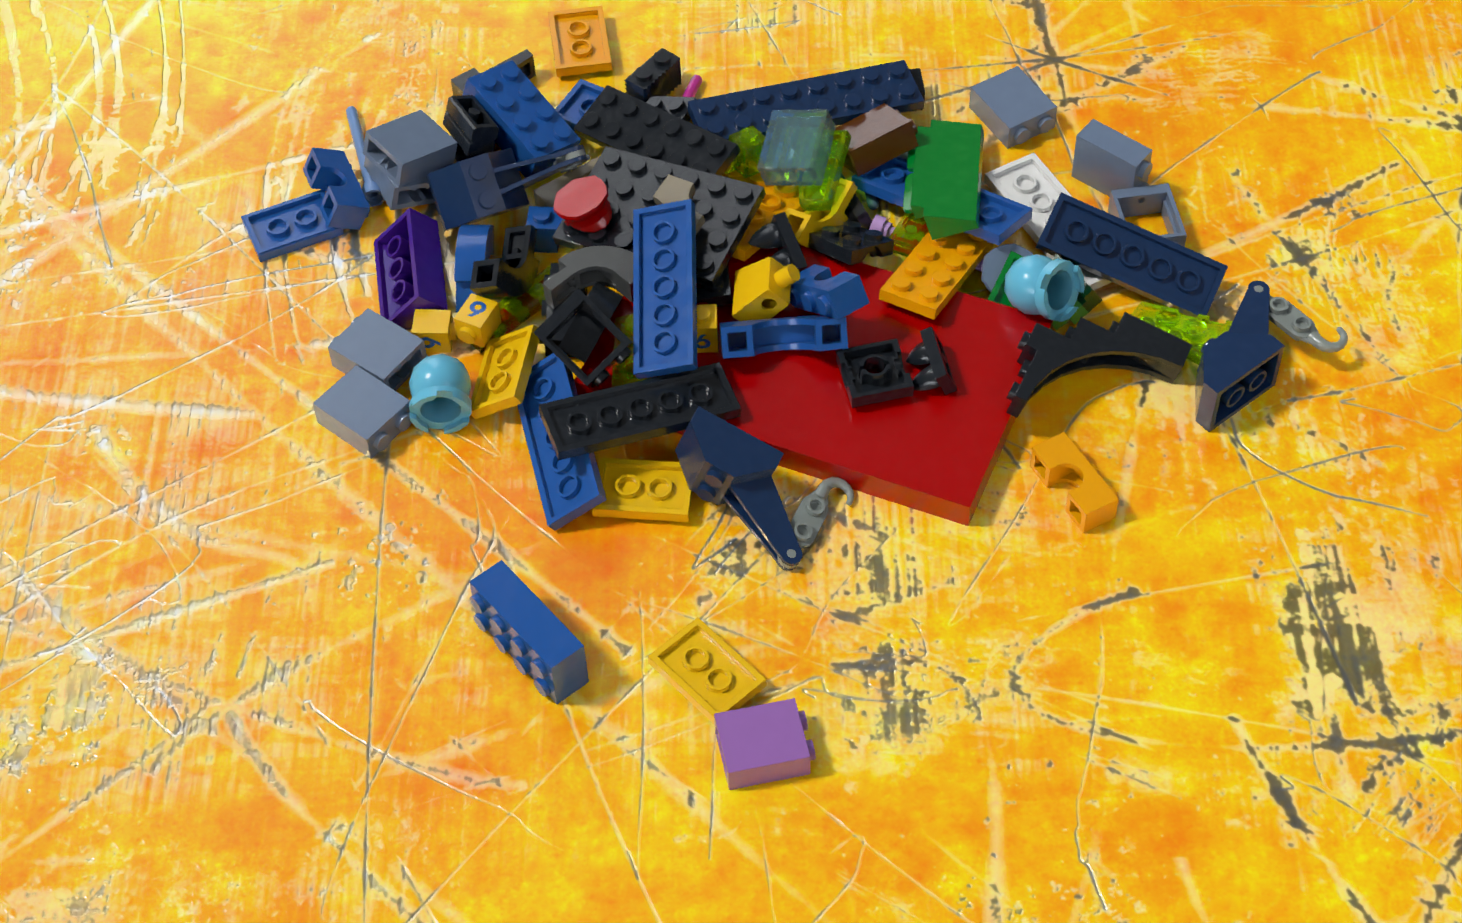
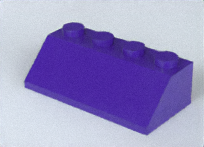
M408 208L374 240L380 315L405 330L412 329L415 309L448 310L438 221L412 208Z

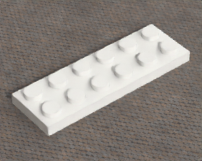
M1035 153L989 171L984 176V182L993 193L1033 208L1032 219L1022 227L1036 244L1060 193L1071 196ZM1044 252V254L1051 259L1054 257L1053 255ZM1081 268L1084 281L1093 290L1112 283Z

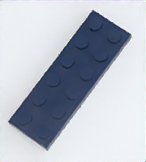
M1062 192L1035 247L1053 256L1058 254L1063 260L1071 261L1073 265H1078L1086 271L1201 322L1205 320L1228 268L1227 265Z

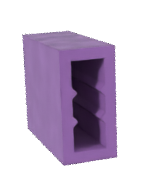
M795 698L714 714L715 734L729 790L810 774V761L816 759L812 739L806 740L804 731L808 730L807 719L804 710L798 711Z

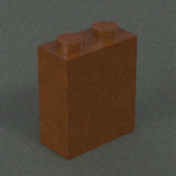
M885 103L825 133L832 157L858 177L918 146L915 136L918 131L913 120L906 118L897 109L894 110Z

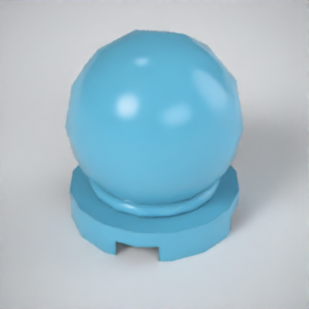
M1039 254L1028 255L1016 260L1006 273L1004 292L1010 304L1022 313L1041 315L1045 319L1063 322L1070 319L1078 309L1074 305L1077 301L1078 293H1084V276L1081 268L1078 265H1073L1071 261L1058 258L1053 260Z
M443 353L426 356L414 366L409 380L412 396L409 402L410 421L416 428L428 433L429 428L444 429V434L459 431L469 424V417L472 413V404L469 398L471 390L469 373L464 364L457 358Z

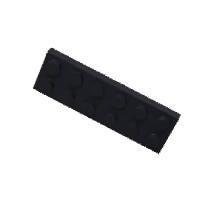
M609 85L604 88L573 128L577 135L604 148L607 146L720 176L725 173L741 152L738 144Z
M720 362L698 367L696 370L662 375L539 404V414L559 461L686 430L698 406L723 420L740 417L741 407Z

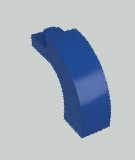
M461 225L459 228L454 266L456 312L460 310L471 293L475 294L470 290L474 261L488 260L490 255H494V225Z

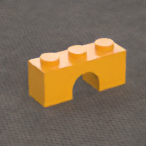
M1062 432L1032 447L1030 467L1047 488L1058 483H1069L1076 487L1068 491L1065 511L1082 533L1116 518L1119 502L1116 490L1106 484L1096 465L1089 463L1076 441H1072L1065 432Z

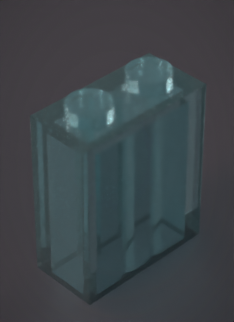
M772 110L757 166L765 185H822L836 129L828 110Z

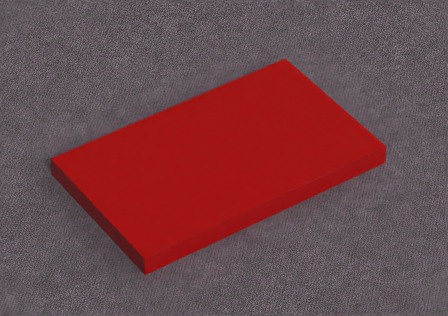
M799 245L808 265L807 268L814 264L829 267L832 277L844 271L860 275L869 304L846 316L848 348L897 338L905 373H909L911 379H913L921 370L931 364L913 365L907 363L906 359L915 346L923 341L920 331L932 327L943 344L957 387V391L948 395L944 393L941 387L926 391L914 390L913 396L852 408L836 362V350H781L750 357L723 359L719 323L739 320L732 316L733 304L717 307L718 352L697 353L698 367L720 362L741 407L740 417L725 421L783 452L784 455L778 466L822 480L838 477L845 480L853 490L965 526L970 524L1016 417L1006 413L1011 403V400L1006 397L1014 381L1020 384L1023 379L1017 376L1022 367V364L1017 362L1022 350L1018 349L1017 346L1024 332L1031 333L1036 323L1051 330L1053 320L1045 319L1043 316L1024 314L1016 308L959 291L954 294L934 320L879 299L881 287L894 272L864 263L848 265L816 250ZM760 248L745 262L731 257L728 263L732 298L734 296L735 271L771 257L774 253L778 252L777 248ZM696 283L697 288H701V284ZM623 296L610 320L633 343V302H630ZM699 302L697 305L709 304L707 302ZM789 303L786 308L772 318L820 314L795 308ZM607 328L603 331L588 360L581 368L587 376L621 343ZM632 353L621 365L616 362L608 370L610 376L599 387L593 385L589 389L578 377L574 381L578 395L649 378L637 379L633 374ZM876 369L868 371L873 374L879 373ZM685 430L675 433L683 435Z

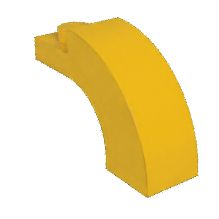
M829 174L816 200L807 211L800 212L787 208L785 213L799 245L808 247L809 233L820 231L825 226H840L848 220L844 212L858 188L854 182Z

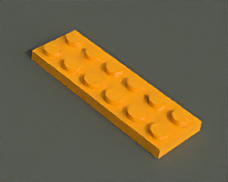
M928 231L881 287L879 299L935 320L994 244L963 232L932 240Z

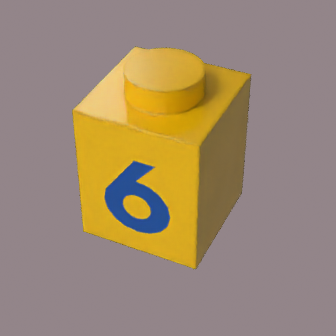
M471 293L454 317L457 338L467 344H475L484 348L501 324L498 302Z
M717 304L697 305V353L718 352Z
M415 309L411 333L424 340L426 352L451 353L453 341L458 340L452 311Z

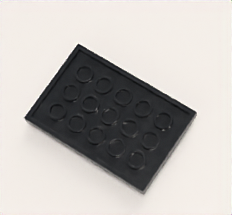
M606 146L589 176H597L607 186L612 219L606 228L597 232L577 230L570 225L567 226L564 223L565 219H563L552 237L555 244L575 250L590 246H613L633 252V210L657 205L653 195L668 174L694 183L696 192L692 200L695 203V211L702 214L705 219V223L696 234V283L715 288L766 195L763 186Z

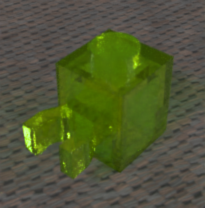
M750 126L729 135V141L738 144L741 152L725 171V174L736 170L744 178H748L769 169L770 140L758 129Z

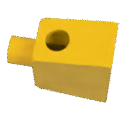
M767 257L735 271L732 316L739 321L771 319L786 308L790 303L791 284L800 279L797 267L793 264L783 266L774 258Z

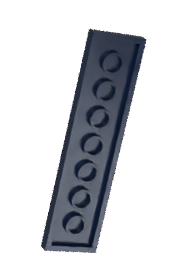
M905 60L691 100L688 101L687 110L694 125L740 145L842 125L884 103L894 110L897 109L900 113L923 109L924 99Z

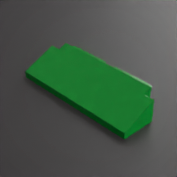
M931 120L930 127L918 126V133L915 135L918 146L908 151L907 168L909 172L913 173L909 174L905 179L904 212L906 214L913 213L915 219L924 217L932 240L979 228L984 142L982 125Z

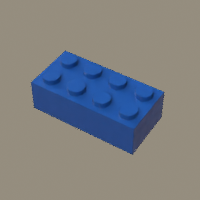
M513 60L467 78L462 95H473L499 127L497 139L494 140L501 150L512 148L516 163L557 153L580 144L581 139ZM556 158L519 167L518 169L527 178L553 166Z
M502 560L469 581L472 594L470 602L475 609V615L473 616L475 623L483 632L488 631L493 636L496 646L502 653L508 652L513 657L515 666L523 675L528 673L531 676L535 687L542 696H549L556 704H559L589 682L584 645Z

